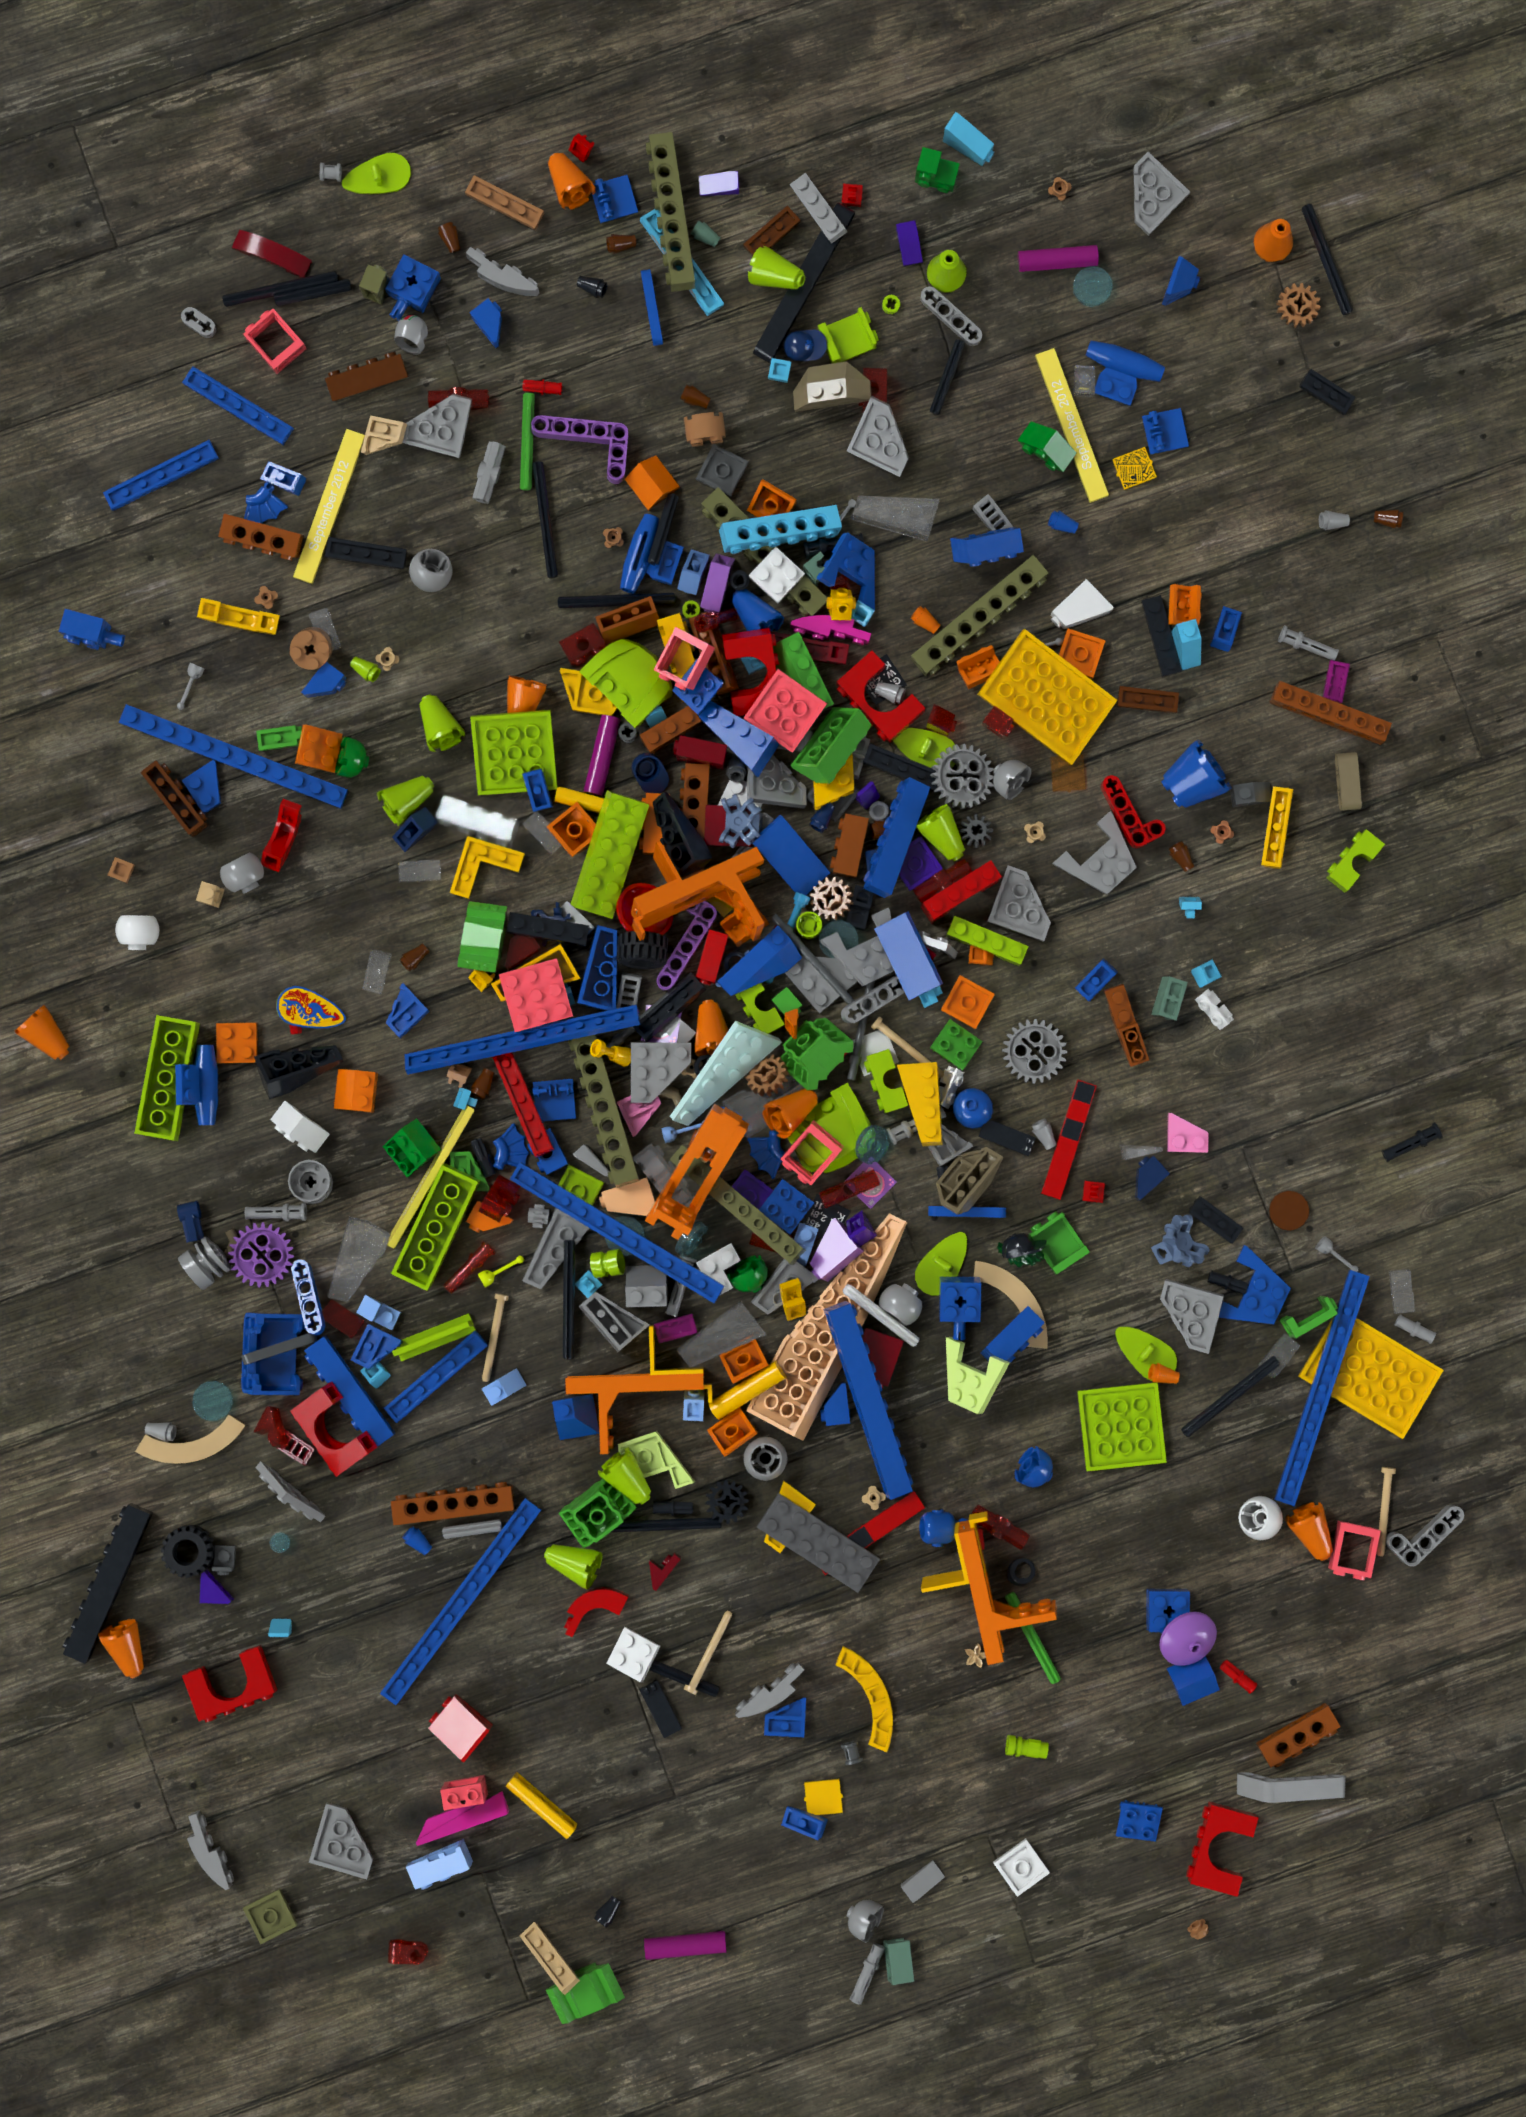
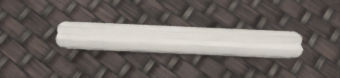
M850 1284L845 1286L843 1293L909 1345L913 1347L917 1345L919 1337Z

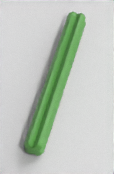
M533 393L523 394L520 489L524 491L532 489L533 433L531 422L534 418L535 395Z
M1014 1592L1005 1596L1010 1606L1019 1607L1021 1604ZM1032 1625L1021 1626L1050 1683L1055 1684L1059 1682L1061 1678Z

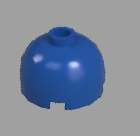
M969 1088L961 1091L955 1098L953 1113L957 1121L964 1127L971 1129L980 1128L991 1119L993 1103L984 1091Z
M1035 1446V1449L1030 1447L1023 1453L1018 1461L1021 1464L1019 1471L1015 1469L1016 1481L1032 1488L1045 1484L1053 1476L1052 1459L1048 1453Z

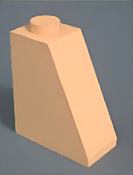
M648 1177L632 1184L601 1192L602 1196L599 1197L602 1208H606L607 1211L647 1216L655 1203Z

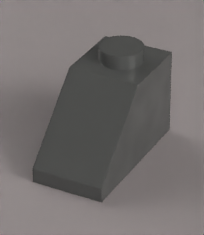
M1251 782L1231 786L1230 794L1233 808L1271 802L1270 782Z

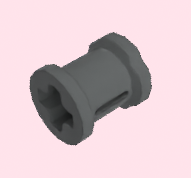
M630 723L622 724L619 728L620 739L625 743L634 742L637 737L636 728ZM625 729H629L632 732L630 733L631 737H627L624 734Z
M857 1740L841 1744L846 1757L845 1765H852L863 1761V1758L859 1755Z

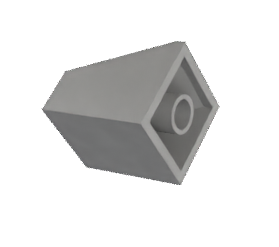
M651 1265L627 1266L625 1285L626 1307L667 1306V1275Z

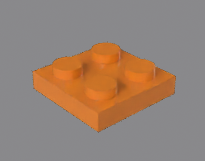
M1068 628L1059 656L1088 678L1093 679L1105 640Z
M306 724L303 725L295 764L335 773L343 734Z
M959 975L941 1011L976 1029L995 994Z
M216 1023L218 1064L255 1063L254 1056L258 1055L257 1023Z

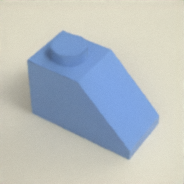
M690 550L681 572L678 590L697 595L710 555Z

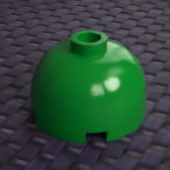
M344 736L340 744L342 749L338 754L335 773L342 777H355L362 772L363 767L367 768L369 756H366V748L360 741Z
M753 1255L736 1264L737 1269L734 1271L730 1269L727 1273V1278L735 1289L741 1292L752 1291L755 1293L763 1288V1284L768 1276V1269L761 1255L758 1258Z

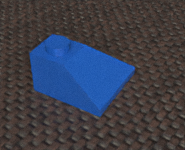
M1179 256L1162 305L1166 306L1190 294L1192 288H1197L1200 277L1197 274L1199 269L1183 257Z
M593 1394L552 1401L560 1440L600 1433Z

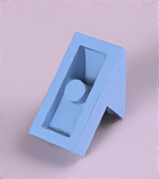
M799 1223L794 1241L806 1251L797 1262L806 1267L818 1229Z
M368 1295L364 1296L356 1312L369 1321L376 1322L390 1330H393L401 1314L400 1311Z
M516 1368L483 1387L482 1391L492 1406L527 1385Z

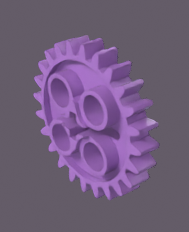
M262 1222L260 1228H258L256 1223H253L252 1230L245 1226L246 1233L239 1230L238 1232L241 1237H233L236 1244L229 1245L234 1249V1251L228 1252V1255L233 1256V1259L228 1262L235 1264L231 1271L238 1270L239 1272L236 1274V1277L244 1276L242 1279L243 1283L247 1279L250 1280L249 1286L257 1282V1287L260 1288L261 1283L264 1282L265 1286L269 1287L270 1280L272 1283L277 1284L276 1277L282 1280L283 1276L281 1273H289L285 1267L292 1266L288 1259L294 1256L288 1254V1251H291L293 1247H287L291 1240L284 1241L283 1238L286 1233L279 1235L280 1228L278 1227L273 1231L272 1224L265 1228V1224ZM259 1235H264L267 1238V1244L263 1247L256 1243ZM249 1241H251L260 1252L263 1250L266 1252L264 1254V1257L273 1265V1269H271L262 1258H256L258 1254L248 1244ZM243 1249L251 1250L252 1257L249 1260H244L241 1257ZM273 1250L279 1251L281 1255L280 1259L276 1262L270 1259V1252ZM258 1263L265 1266L266 1270L262 1275L256 1274L254 1270Z

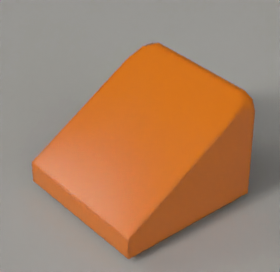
M970 945L969 964L993 965V954Z
M798 1009L785 1013V1028L794 1039H797Z

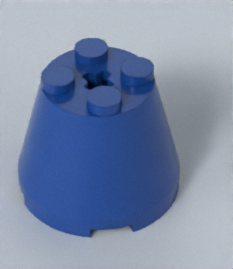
M1198 739L1190 744L1163 775L1164 779L1161 781L1166 790H1171L1174 794L1172 798L1178 807L1184 806L1187 808L1225 794L1232 789L1229 782L1225 783V773L1210 751L1201 748L1203 744Z

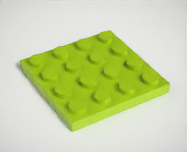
M551 710L473 715L470 717L478 795L527 792L522 774L541 768L548 789L557 790Z
M1158 1383L1077 1391L1086 1471L1167 1463Z

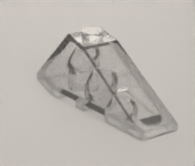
M791 1075L786 1076L788 1082L782 1083L784 1088H778L777 1094L774 1091L771 1092L770 1097L766 1093L761 1097L758 1093L754 1094L753 1091L746 1092V1090H742L722 1101L724 1107L742 1116V1120L749 1123L748 1129L744 1134L747 1139L767 1126L762 1115V1111L765 1110L763 1106L767 1102L805 1089Z
M349 1217L328 1298L345 1302L349 1301L361 1285V1281L368 1272L370 1273L373 1265L385 1253L390 1233L369 1221Z

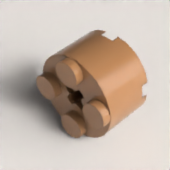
M714 412L691 415V420L684 417L687 443H691L692 447L703 446V442L710 441L711 444L723 443L726 432L722 412H719V416H714Z
M317 627L301 630L294 636L290 644V656L293 661L301 668L315 670L323 666L333 651L329 635ZM314 645L313 649L315 651L310 652L308 646Z

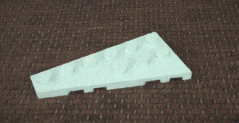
M735 1021L670 1115L672 1120L689 1126L782 1043L781 1040Z

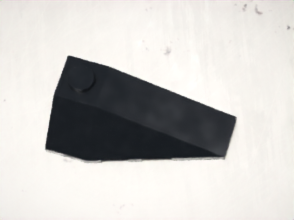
M664 791L652 802L657 826L661 827L663 838L660 839V842L664 845L678 874L683 878L702 869L713 858L703 838L667 791Z
M336 1045L312 1047L310 1050L299 1051V1048H294L290 1052L272 1050L254 1056L269 1100L294 1091L343 1062V1058Z

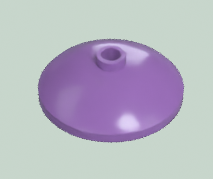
M1189 1612L1182 1614L1172 1620L1164 1629L1160 1638V1651L1164 1658L1174 1665L1185 1666L1198 1662L1212 1649L1217 1636L1216 1626L1212 1619L1204 1613Z

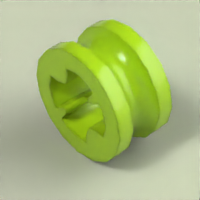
M895 295L886 296L882 302V309L887 314L896 313L900 307V300ZM888 300L896 302L894 309L886 307Z
M687 601L682 607L684 617L690 619L699 615V604L695 601ZM688 606L696 607L694 615L686 613Z

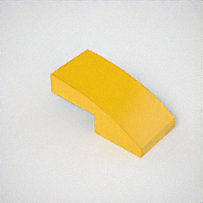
M795 1278L779 1284L787 1321L805 1316L806 1305L802 1297L799 1279Z

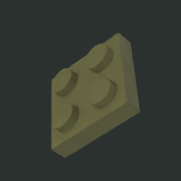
M280 1888L243 1907L260 1945L298 1925Z

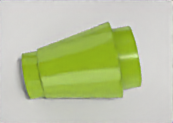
M354 657L350 663V667L367 682H375L380 675L381 669L378 668L377 664L358 657Z

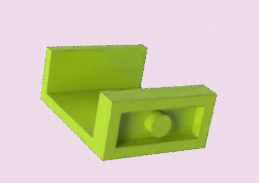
M862 307L858 308L856 314L826 326L825 322L818 325L817 330L821 331L827 339L826 352L831 364L845 362L876 349L879 339L876 331L871 330L869 323H871L870 317L867 312H863Z

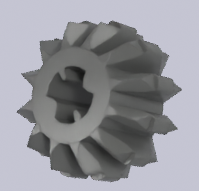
M974 814V820L967 816L968 823L962 821L961 825L966 829H960L959 833L966 834L961 839L962 841L969 839L967 846L974 842V847L978 848L979 841L982 846H985L986 841L984 839L991 840L992 837L986 833H993V829L987 828L991 825V821L984 823L986 816L983 815L981 820H978V814ZM976 826L979 827V832H981V834L978 833L977 835H973V830L971 831V828L975 829Z

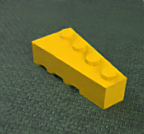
M680 613L657 620L664 647L675 627L687 633L689 632L686 621L682 622ZM682 640L670 664L672 673L680 678L684 676L696 660L692 654L695 651L694 646Z
M561 944L519 967L523 968L557 958L564 983L581 979ZM499 978L492 982L491 985L499 999L504 1001L506 999Z
M937 1062L897 1065L922 1146L943 1145Z

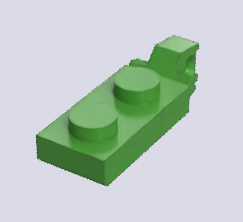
M294 725L256 731L259 751L299 746L302 727Z

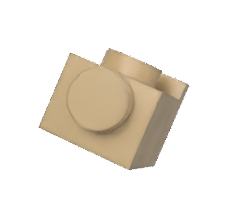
M202 881L196 901L219 908L225 889Z

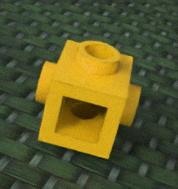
M845 588L831 590L830 597H827L826 602L831 620H851L852 609L856 608V598L852 596L851 590Z

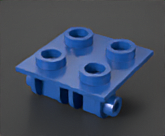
M628 175L603 181V179L595 180L596 184L594 186L596 188L592 196L600 223L638 213Z
M1181 408L1159 413L1151 411L1149 415L1142 416L1150 455L1189 447Z
M697 659L681 679L687 681ZM705 667L694 690L686 688L684 691L675 686L672 691L699 715L705 706L711 702V699L715 697L717 691L722 688L723 680L714 676Z
M573 1079L533 1082L535 1106L542 1121L576 1119Z
M782 1179L759 1211L791 1235L814 1202Z
M1127 1800L1121 1801L1116 1836L1156 1842L1163 1807H1159L1157 1804L1145 1805V1802L1141 1805L1139 1802L1134 1804V1802H1128Z

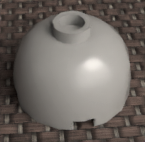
M1008 760L1003 764H998L994 769L993 777L995 790L1005 799L1012 800L1024 789V787H1020L1023 782L1029 781L1031 768L1019 760Z
M862 1900L855 1907L851 1906L847 1912V1917L849 1918L848 1928L852 1935L867 1943L874 1935V1932H872L874 1927H878L884 1912L883 1906L872 1900Z

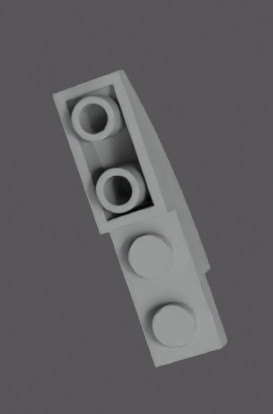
M470 247L467 250V259L479 267L477 270L478 277L487 283L510 293L538 296V284L530 277L526 279L522 276V272L517 267H510L506 264L501 270L502 267L496 261L492 260L490 262L485 258L486 255L478 248L474 250Z
M800 1662L790 1664L785 1670L786 1674L781 1679L777 1677L770 1684L771 1689L765 1684L762 1687L759 1685L755 1687L750 1693L752 1696L747 1701L742 1700L736 1706L737 1711L735 1715L738 1718L752 1716L782 1702L796 1690L792 1682L805 1670L804 1666Z
M200 1810L193 1812L188 1816L194 1834L187 1838L190 1848L208 1876L223 1889H230L234 1878L231 1870H228L226 1866V1853L224 1850L221 1851L220 1846L212 1849L213 1839L210 1834H207L205 1816L201 1815Z

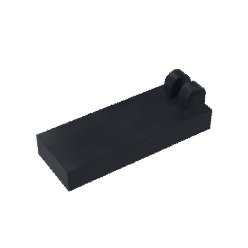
M1312 369L1305 374L1299 386L1342 415L1347 413L1355 399V396Z
M992 1120L987 1121L982 1126L978 1135L980 1138L1026 1156L1030 1155L1036 1137Z
M1200 1196L1198 1199H1195L1193 1206L1189 1208V1214L1230 1244H1233L1243 1230L1241 1225Z
M658 1679L639 1688L664 1738L682 1729Z

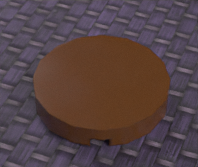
M1280 1192L1273 1197L1269 1204L1270 1219L1275 1226L1282 1230L1291 1231L1298 1229L1308 1219V1202L1297 1192Z

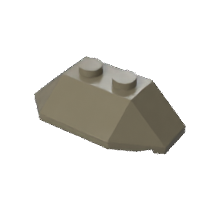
M847 361L808 367L793 391L794 410L798 412L869 401L871 398L870 380Z
M988 1147L958 1155L936 1182L941 1205L957 1215L969 1211L992 1183L1003 1160V1156Z

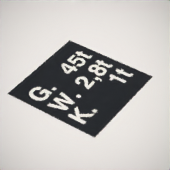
M887 654L880 658L885 664V669L870 681L865 688L875 705L885 700V698L875 693L878 682L902 685V688L907 686Z
M817 1194L813 1201L814 1204L809 1209L802 1223L817 1228L816 1236L823 1238L831 1220L836 1218L844 1224L850 1210Z

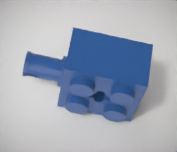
M403 254L385 288L387 295L397 300L389 316L393 319L397 318V321L401 320L408 306L423 313L441 280L439 272Z
M68 609L64 610L58 632L69 643L79 645L81 642L90 649L99 650V648L105 649L107 643L123 647L125 635L110 632L112 626L104 619Z
M940 1277V1322H954L953 1339L959 1340L960 1332L961 1340H965L966 1322H980V1277ZM960 1296H962V1297H963L962 1301H961V1302H958L957 1300L959 1299Z
M1146 1589V1628L1149 1632L1163 1633L1166 1626L1172 1620L1190 1612V1591L1187 1589ZM1168 1606L1173 1609L1169 1612V1615L1164 1612Z

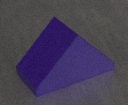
M863 1210L846 1221L848 1237L859 1246L864 1245L877 1236Z
M208 1570L201 1574L200 1603L229 1604L234 1600Z

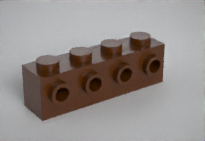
M396 351L385 354V359L378 361L376 357L367 360V365L359 367L357 363L348 366V371L340 373L339 370L328 373L329 377L325 378L332 401L409 377L402 355H397Z
M155 760L140 772L189 836L193 838L209 826L206 823L208 819L201 810L197 811L193 806L196 804L189 794L185 796L181 791L184 787L177 778L175 780L169 775L171 770L165 763L161 765V763Z

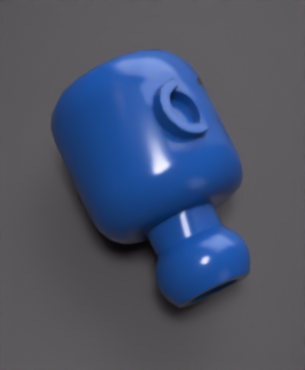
M943 1509L932 1510V1512L924 1513L920 1518V1537L926 1544H932L933 1547H943V1544L951 1543L954 1540L955 1524L967 1521L968 1519L960 1518L955 1520L951 1513L944 1512Z

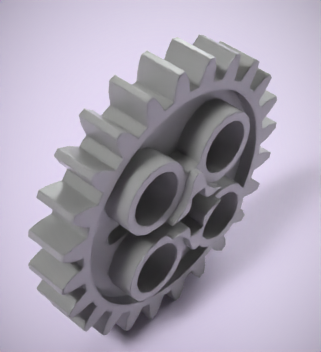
M956 744L953 746V750L950 747L946 748V753L941 752L939 754L941 758L934 760L938 765L931 767L936 771L930 775L936 778L931 784L938 786L934 792H941L939 799L946 797L945 804L952 801L953 808L958 803L960 809L965 808V805L968 808H971L973 804L975 806L979 805V800H986L985 795L991 793L987 788L994 786L989 782L994 777L990 775L994 768H988L991 760L985 762L986 754L980 756V749L973 751V745L967 749L965 744H962L960 748ZM951 761L956 764V771L951 769ZM970 762L975 765V772L970 770ZM961 773H962V776H973V775H977V776H979V779H977V778H972V777H968V778H966V779H963V777H959V776H958V777H947L946 774L953 775V776H957V775H959V774H961ZM950 781L956 784V790L951 789ZM969 782L975 785V791L970 790Z
M1034 1019L1033 1024L1026 1020V1026L1018 1023L1019 1030L1013 1027L1011 1029L1014 1034L1006 1035L1010 1040L1003 1042V1044L1008 1046L1002 1049V1052L1007 1053L1003 1060H1009L1006 1068L1012 1066L1013 1069L1010 1074L1017 1072V1079L1024 1076L1025 1083L1031 1078L1032 1084H1035L1036 1078H1038L1040 1083H1043L1044 1076L1050 1080V1073L1057 1075L1058 1073L1055 1069L1063 1068L1059 1062L1066 1061L1065 1058L1061 1057L1062 1054L1067 1053L1066 1050H1062L1066 1043H1060L1064 1036L1056 1035L1059 1030L1058 1028L1054 1031L1051 1030L1052 1023L1046 1027L1045 1020H1042L1040 1025L1037 1023V1019ZM1031 1032H1037L1040 1035L1039 1042L1034 1043L1030 1040ZM1022 1038H1025L1032 1048L1038 1047L1037 1053L1047 1061V1065L1037 1055L1032 1056L1030 1054L1032 1050L1022 1041ZM1020 1045L1025 1048L1026 1053L1024 1056H1018L1015 1053L1017 1046ZM1046 1046L1053 1048L1054 1054L1052 1057L1044 1055L1043 1050ZM1031 1060L1038 1061L1039 1069L1037 1071H1032L1029 1068Z

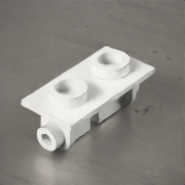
M1208 988L1195 999L1200 1009L1209 1016L1211 1022L1219 1030L1234 1020L1233 1014L1224 1004L1220 1008L1217 1007L1221 1000L1213 990L1210 991Z
M948 1066L944 1070L943 1078L940 1080V1082L946 1084L945 1088L939 1086L940 1105L947 1109L954 1103L955 1092L963 1082L964 1072Z

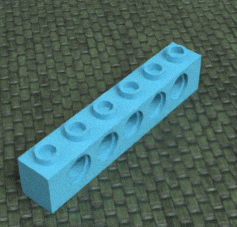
M837 505L726 522L722 523L719 533L724 553L731 552V554H736L745 549L754 551L764 546L777 547L782 543L796 544L801 540L814 541L819 537L825 536L826 538H833L839 534L842 524ZM815 522L821 523L823 527H818ZM796 525L802 526L804 530H799ZM777 528L783 529L785 533H780ZM758 531L764 532L766 536L759 535ZM739 534L745 535L747 539H741Z

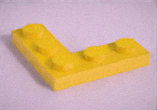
M467 836L450 894L470 899L481 862L519 873L525 853Z

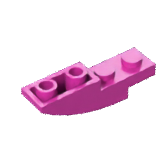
M815 615L792 620L790 627L794 629L793 632L795 633L799 632L800 635L808 633L813 635L812 638L819 641L828 640L830 633H833V636L844 640L846 637L852 639L853 643L863 646L864 643L869 644L871 633L853 628L855 620H831L830 615Z

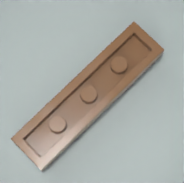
M475 175L465 191V195L536 230L544 215L542 209Z

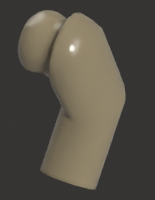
M669 1085L658 1095L661 1098H671L676 1107L682 1099L679 1090Z
M234 1228L225 1232L230 1241L227 1249L224 1251L228 1259L233 1258V1256L228 1255V1252L234 1251L229 1245L236 1244L233 1237H238Z

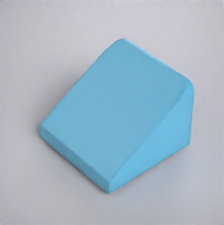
M857 600L856 608L852 609L851 619L865 627L875 610Z
M658 706L649 714L645 721L652 728L667 719V716L662 707Z
M1213 959L1191 970L1200 988L1222 977Z
M380 1362L371 1369L364 1367L360 1370L367 1381L375 1388L380 1387L391 1376Z
M291 1619L271 1620L268 1632L269 1637H288L292 1633Z

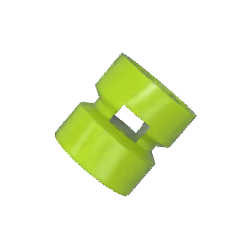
M804 912L798 917L796 930L802 938L813 939L820 934L822 921L816 913Z
M615 1249L609 1250L607 1253H592L590 1256V1267L595 1278L608 1277L609 1274L611 1276L624 1274L625 1259L622 1251Z

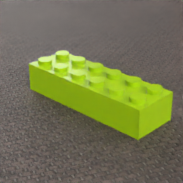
M607 790L572 897V906L613 919L617 900L621 894L649 804Z
M156 1015L134 1134L178 1141L185 1105H176L175 1065L193 1064L200 1023Z
M444 1163L441 1165L391 1272L392 1275L426 1291L431 1288L481 1180Z

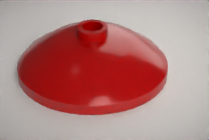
M635 883L621 892L617 900L616 910L618 919L627 932L634 931L632 927L634 918L631 915L634 898L657 887L647 883ZM673 916L644 928V931L664 935L672 924Z

